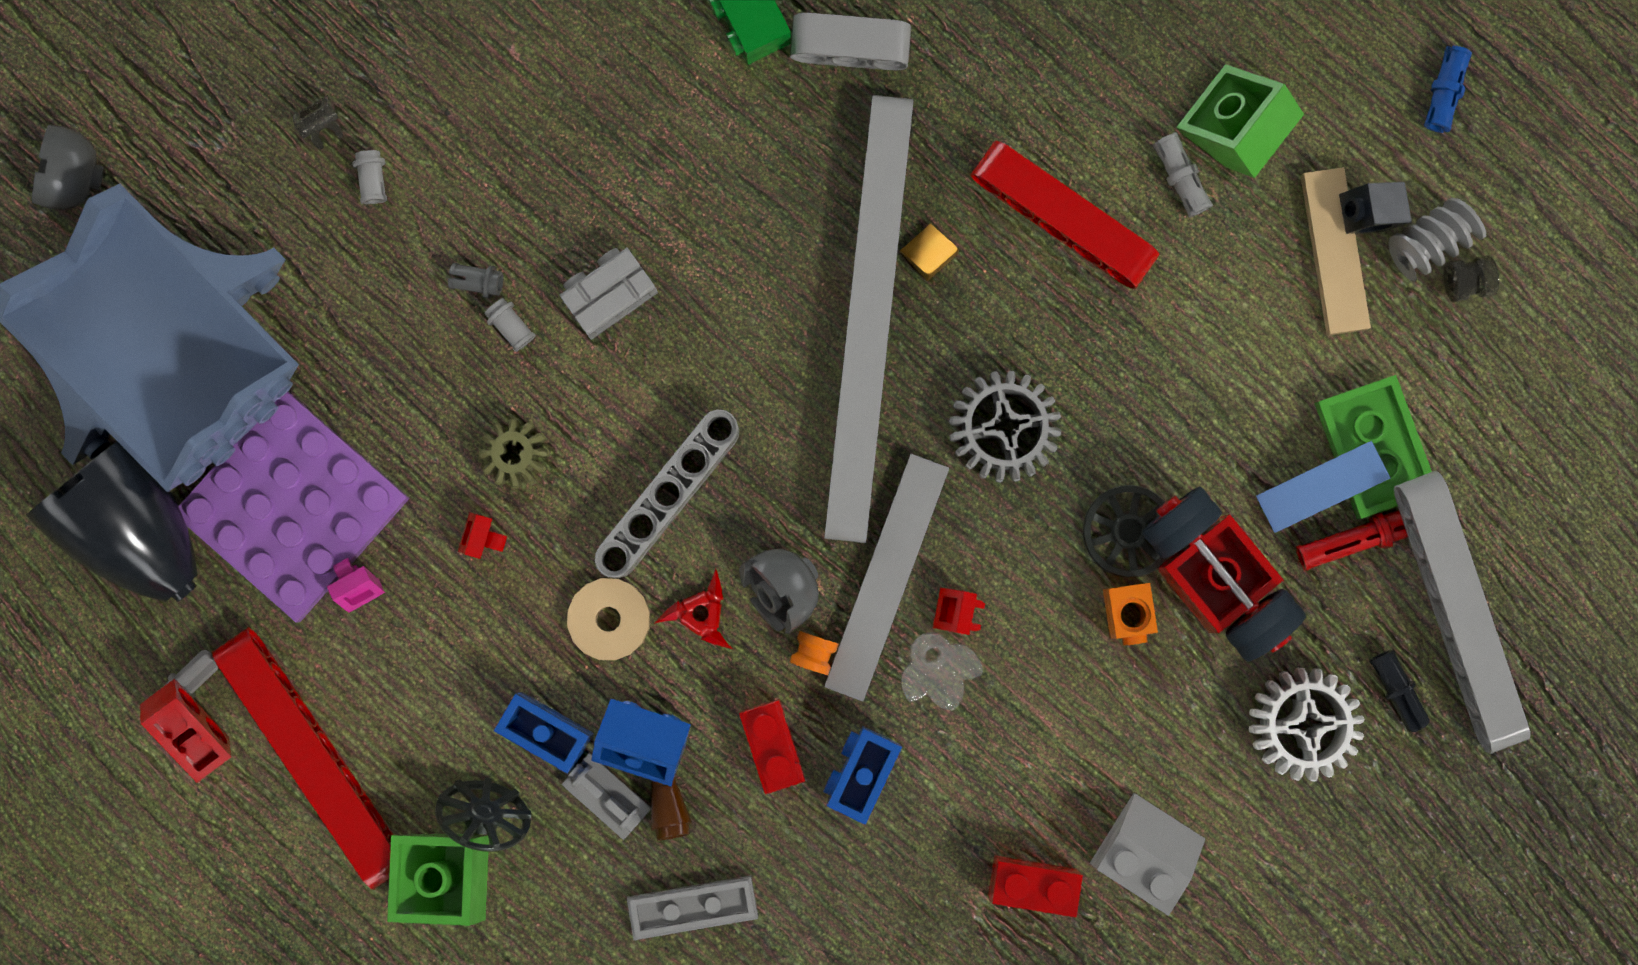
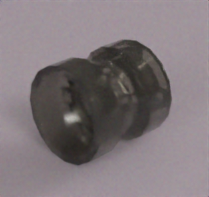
M1490 255L1476 257L1469 263L1456 260L1445 264L1443 273L1445 290L1448 298L1453 303L1466 301L1471 295H1478L1481 298L1497 295L1499 290V274L1496 263Z

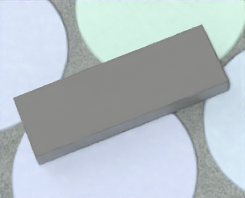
M751 875L627 897L633 940L758 919Z

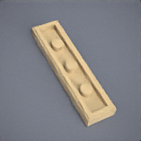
M1342 167L1303 173L1300 177L1326 335L1368 330L1371 328L1356 235L1346 234L1339 197L1340 193L1348 191L1345 169Z

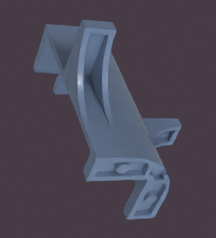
M117 184L88 198L64 252L0 283V323L35 358L48 377L60 403L65 425V441L61 454L72 465L87 456L90 459H94L107 449L110 444L107 439L111 434L167 492L181 483H184L186 486L192 484L204 473L205 467L212 462L219 466L227 461L236 450L233 445L247 434L257 422L263 424L277 412L279 407L275 402L292 387L293 383L290 379L299 365L242 307L250 296L257 292L265 294L278 283L280 277L277 274L285 258L275 248L258 254L237 256L215 253L194 246L164 228L121 184Z

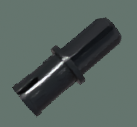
M1395 650L1385 651L1370 659L1369 662L1373 665L1387 692L1384 694L1385 699H1391L1407 731L1410 733L1419 731L1430 723V719L1413 689L1416 687L1415 681H1409L1395 654Z

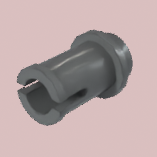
M452 263L449 274L464 276L466 279L448 278L450 289L483 293L484 297L489 299L493 295H500L504 276L503 272L497 271L495 266L490 265L487 269Z

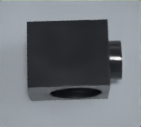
M1405 182L1367 183L1339 194L1346 234L1384 232L1412 222Z

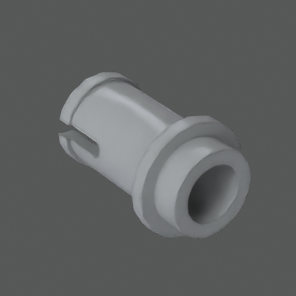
M367 150L355 153L356 160L352 162V165L358 171L361 204L386 202L387 196L385 195L382 172L385 159L381 158L380 151Z
M501 298L485 311L484 314L488 317L487 324L489 326L494 324L513 347V350L518 352L530 343L536 335L530 331L512 309L514 304L512 302L507 303L504 298Z

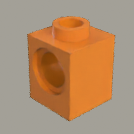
M1150 583L1103 589L1110 639L1122 638L1123 646L1147 643V634L1158 633ZM1128 603L1135 604L1140 610V620L1133 627L1126 626L1121 619L1122 608Z

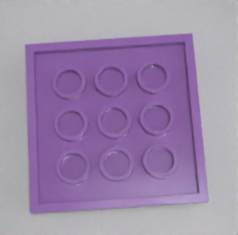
M288 391L284 396L276 400L275 404L279 407L277 412L265 423L259 424L257 422L247 434L233 445L236 449L233 455L223 464L215 465L179 505V508L189 529L297 623L301 622L328 591L327 586L338 580L333 566L346 558H349L351 563H353L410 498Z

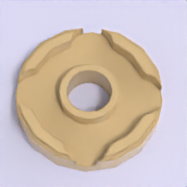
M600 578L586 584L574 595L568 608L567 627L572 641L584 654L598 660H618L631 655L644 643L650 629V610L644 596L634 585L616 578ZM606 607H612L620 614L619 626L610 632L603 630L598 624V614Z

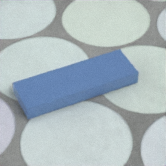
M1371 440L1256 497L1274 533L1376 486L1391 477Z

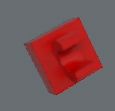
M469 512L458 552L481 559L484 547L503 552L507 536L489 531L492 522L491 518Z
M940 587L933 628L970 635V631H979L981 625L972 623L974 609H985V603L978 600L975 593Z

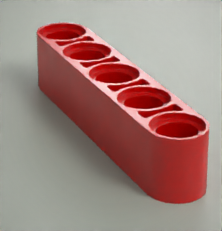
M995 140L970 174L972 179L982 188L1128 288L1136 289L1159 257V252L1147 241L1000 141Z

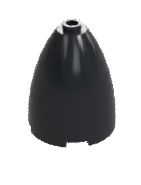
M118 441L26 514V517L51 542L72 559L119 587L166 602L171 597L176 602H179L197 587L192 581L198 575L194 548L187 525L171 491L167 492Z

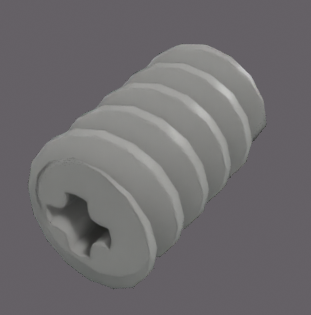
M1450 198L1444 202L1443 207H1436L1430 211L1429 216L1424 215L1419 218L1416 225L1410 224L1403 229L1402 234L1396 233L1391 236L1388 242L1389 252L1392 260L1404 276L1416 282L1415 268L1422 274L1428 275L1431 273L1429 259L1435 265L1442 266L1445 264L1443 250L1454 258L1459 255L1456 242L1468 249L1473 246L1470 233L1475 238L1482 240L1486 237V229L1471 206L1458 198Z

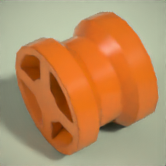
M799 631L797 637L799 642L798 651L792 654L789 663L828 675L831 668L828 661L830 655L836 652L838 643Z

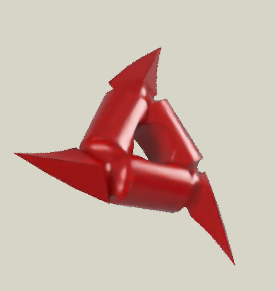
M715 568L706 592L702 591L685 598L681 603L677 601L655 623L679 619L681 624L697 636H702L701 640L733 649L725 641L721 633L717 631L720 624L722 607L720 601L723 600L720 579ZM699 605L705 606L709 611L708 618L701 622L697 621L693 616L694 609Z

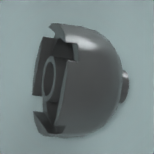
M48 125L39 153V158H41L39 170L35 172L32 204L59 210L75 208L86 201L91 189L100 190L104 166L97 165L94 146L80 132L63 126Z
M771 549L751 557L740 566L739 573L743 587L745 588L751 584L753 591L757 595V597L750 599L752 605L773 629L780 632L786 628L785 634H789L812 615L818 603L819 590L816 581L818 572L809 559L805 557L801 559L797 554L785 549Z

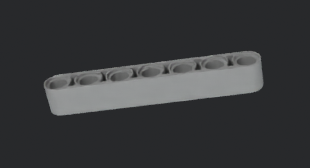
M1433 471L1394 486L1395 499L1480 745L1488 754H1492L1530 739L1529 725L1444 478L1438 471Z

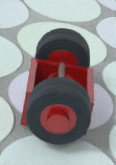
M1202 487L1191 490L1180 499L1175 495L1156 510L1159 516L1145 527L1142 534L1161 558H1168L1156 569L1208 633L1219 634L1234 622L1228 628L1225 635L1247 662L1255 660L1269 651L1273 653L1287 644L1292 638L1291 634L1305 620L1306 614L1285 589L1277 590L1263 598L1283 582L1284 579L1230 514L1221 516L1220 508L1211 500Z

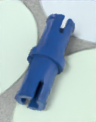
M1447 46L1445 48L1440 73L1437 80L1432 82L1430 89L1433 96L1424 122V127L1431 131L1440 133L1451 131L1458 100L1463 98L1465 93V87L1463 86L1464 77L1472 56V52L1464 47L1452 46L1451 48Z

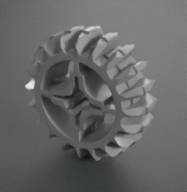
M997 371L990 374L991 386H988L982 377H978L974 381L979 391L978 393H975L968 387L962 390V394L969 401V404L955 401L953 405L956 411L963 413V417H950V425L961 427V431L950 435V441L963 440L965 443L964 446L959 447L955 451L957 457H960L969 451L973 457L966 463L965 467L971 470L977 462L983 464V467L980 470L979 477L983 479L988 476L991 468L996 469L995 481L997 483L1003 482L1005 470H1009L1010 478L1013 482L1019 481L1020 467L1031 477L1036 474L1035 467L1031 461L1034 460L1037 464L1044 467L1049 461L1041 451L1045 450L1054 453L1058 448L1057 445L1048 441L1047 438L1059 437L1061 435V429L1049 427V422L1059 420L1061 415L1059 412L1047 414L1045 409L1055 403V399L1051 396L1041 402L1037 396L1044 391L1045 386L1039 384L1032 392L1028 390L1027 387L1031 381L1029 375H1025L1019 385L1014 384V371L1007 372L1005 383H1001L1000 375ZM1005 394L1022 399L1030 406L1034 415H1019L1010 408ZM992 396L994 403L992 406V420L972 427V416L975 408L981 401ZM1001 414L1005 417L1007 423H1024L1019 424L1009 432L1011 434L1009 439L1005 437L1003 431L989 430L1001 421L999 419ZM1038 427L1034 446L1027 455L1018 458L1016 449L1018 448L1017 437L1019 432ZM975 439L995 440L1000 445L1005 460L996 459L986 454L978 446Z

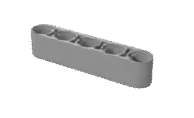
M717 409L710 411L704 416L599 546L595 553V563L597 569L603 575L611 578H623L629 575L735 445L739 438V427L731 413ZM719 419L728 421L732 426L731 434L722 441L714 440L709 436L710 425ZM693 451L702 453L706 459L704 468L697 473H689L683 467L685 456ZM667 483L676 485L679 490L678 500L670 506L661 505L657 499L659 488ZM638 516H648L653 523L652 532L646 538H636L631 531L633 520ZM613 548H621L626 554V564L618 571L609 570L605 563L607 552Z

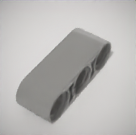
M798 13L793 17L790 58L809 64L903 70L908 67L911 25L907 22L891 19Z

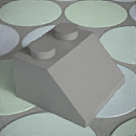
M1133 793L1090 861V864L1110 879L1169 916L1192 879L1205 838Z

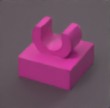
M349 558L333 566L339 580L327 586L332 600L348 613L385 593L380 580L364 566L358 568L357 565L352 566Z

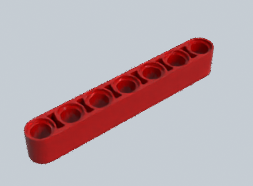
M247 627L212 652L214 661L360 878L369 888L375 890L389 880L391 835L394 834L267 646L254 630Z

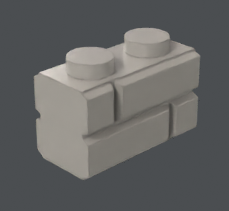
M617 248L608 251L598 259L597 263L600 267L587 276L584 272H580L567 280L563 285L566 290L559 296L591 340L658 293L655 285L628 248L621 252Z

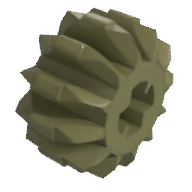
M516 418L510 419L508 432L500 423L494 424L493 427L498 437L494 439L489 435H484L482 441L492 446L491 450H482L478 453L481 459H492V462L485 465L483 472L486 475H491L498 471L495 477V484L503 486L510 476V485L514 490L520 489L521 476L524 477L529 485H534L536 479L531 471L533 469L541 473H546L547 471L545 465L537 462L538 458L551 456L549 449H537L539 445L545 442L547 437L543 433L532 436L535 425L531 422H527L520 431V424ZM511 445L519 449L523 446L524 450L519 453L521 459L519 463L512 460L507 462L506 460L511 454L509 450Z

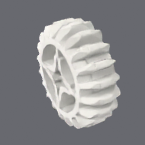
M1296 668L1294 680L1288 672L1283 671L1279 673L1281 687L1276 682L1268 680L1265 685L1271 695L1268 697L1265 694L1257 693L1255 696L1258 702L1264 704L1263 709H1250L1249 712L1251 716L1260 718V724L1249 726V732L1254 734L1262 733V738L1256 740L1253 743V747L1257 750L1269 748L1264 753L1262 761L1270 764L1277 760L1275 772L1283 775L1290 768L1291 779L1297 781L1302 778L1304 771L1309 781H1317L1319 769L1325 777H1332L1334 775L1332 762L1339 768L1345 769L1348 764L1342 754L1345 752L1355 756L1358 750L1350 745L1351 739L1362 740L1364 737L1363 733L1353 731V724H1361L1365 720L1361 715L1351 714V711L1360 705L1359 700H1344L1349 695L1351 688L1348 685H1341L1336 688L1338 683L1336 675L1329 674L1323 680L1322 670L1315 668L1312 669L1309 677L1305 668ZM1309 689L1323 695L1331 704L1335 715L1320 714L1316 708L1315 700L1310 698ZM1296 693V699L1292 700L1293 708L1291 713L1287 717L1277 719L1276 721L1277 713L1283 702ZM1306 718L1323 722L1313 724L1306 731L1290 727V725H1298L1299 722L1306 721ZM1336 729L1330 745L1317 755V750H1320V739L1323 734ZM1277 734H1292L1296 738L1298 748L1302 749L1303 758H1296L1289 754L1281 745Z

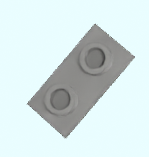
M589 753L572 770L568 778L561 785L624 840L651 810V807L603 764L591 761L592 754Z

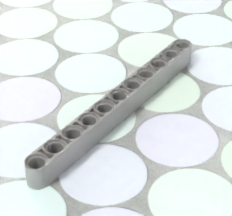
M879 95L872 96L824 539L866 543L913 99Z

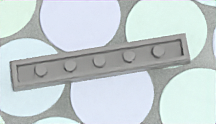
M910 454L824 685L825 688L864 701L949 467Z

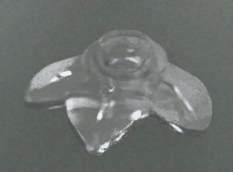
M925 633L920 635L911 646V662L902 672L901 687L909 702L916 701L928 694L937 706L952 711L958 707L963 698V680L982 675V664L977 655L968 646L950 644L944 636L938 633ZM936 648L939 650L936 659L932 661L925 659L926 652L929 649Z

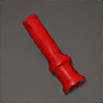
M1399 510L1386 515L1377 513L1369 518V523L1304 545L1296 546V553L1303 570L1308 571L1313 567L1378 546L1380 549L1391 548L1394 542L1408 538Z

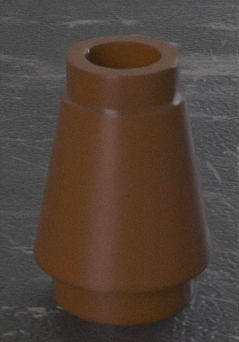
M674 777L672 786L651 781V831L656 832L657 841L689 835V824L692 821L676 783V778Z

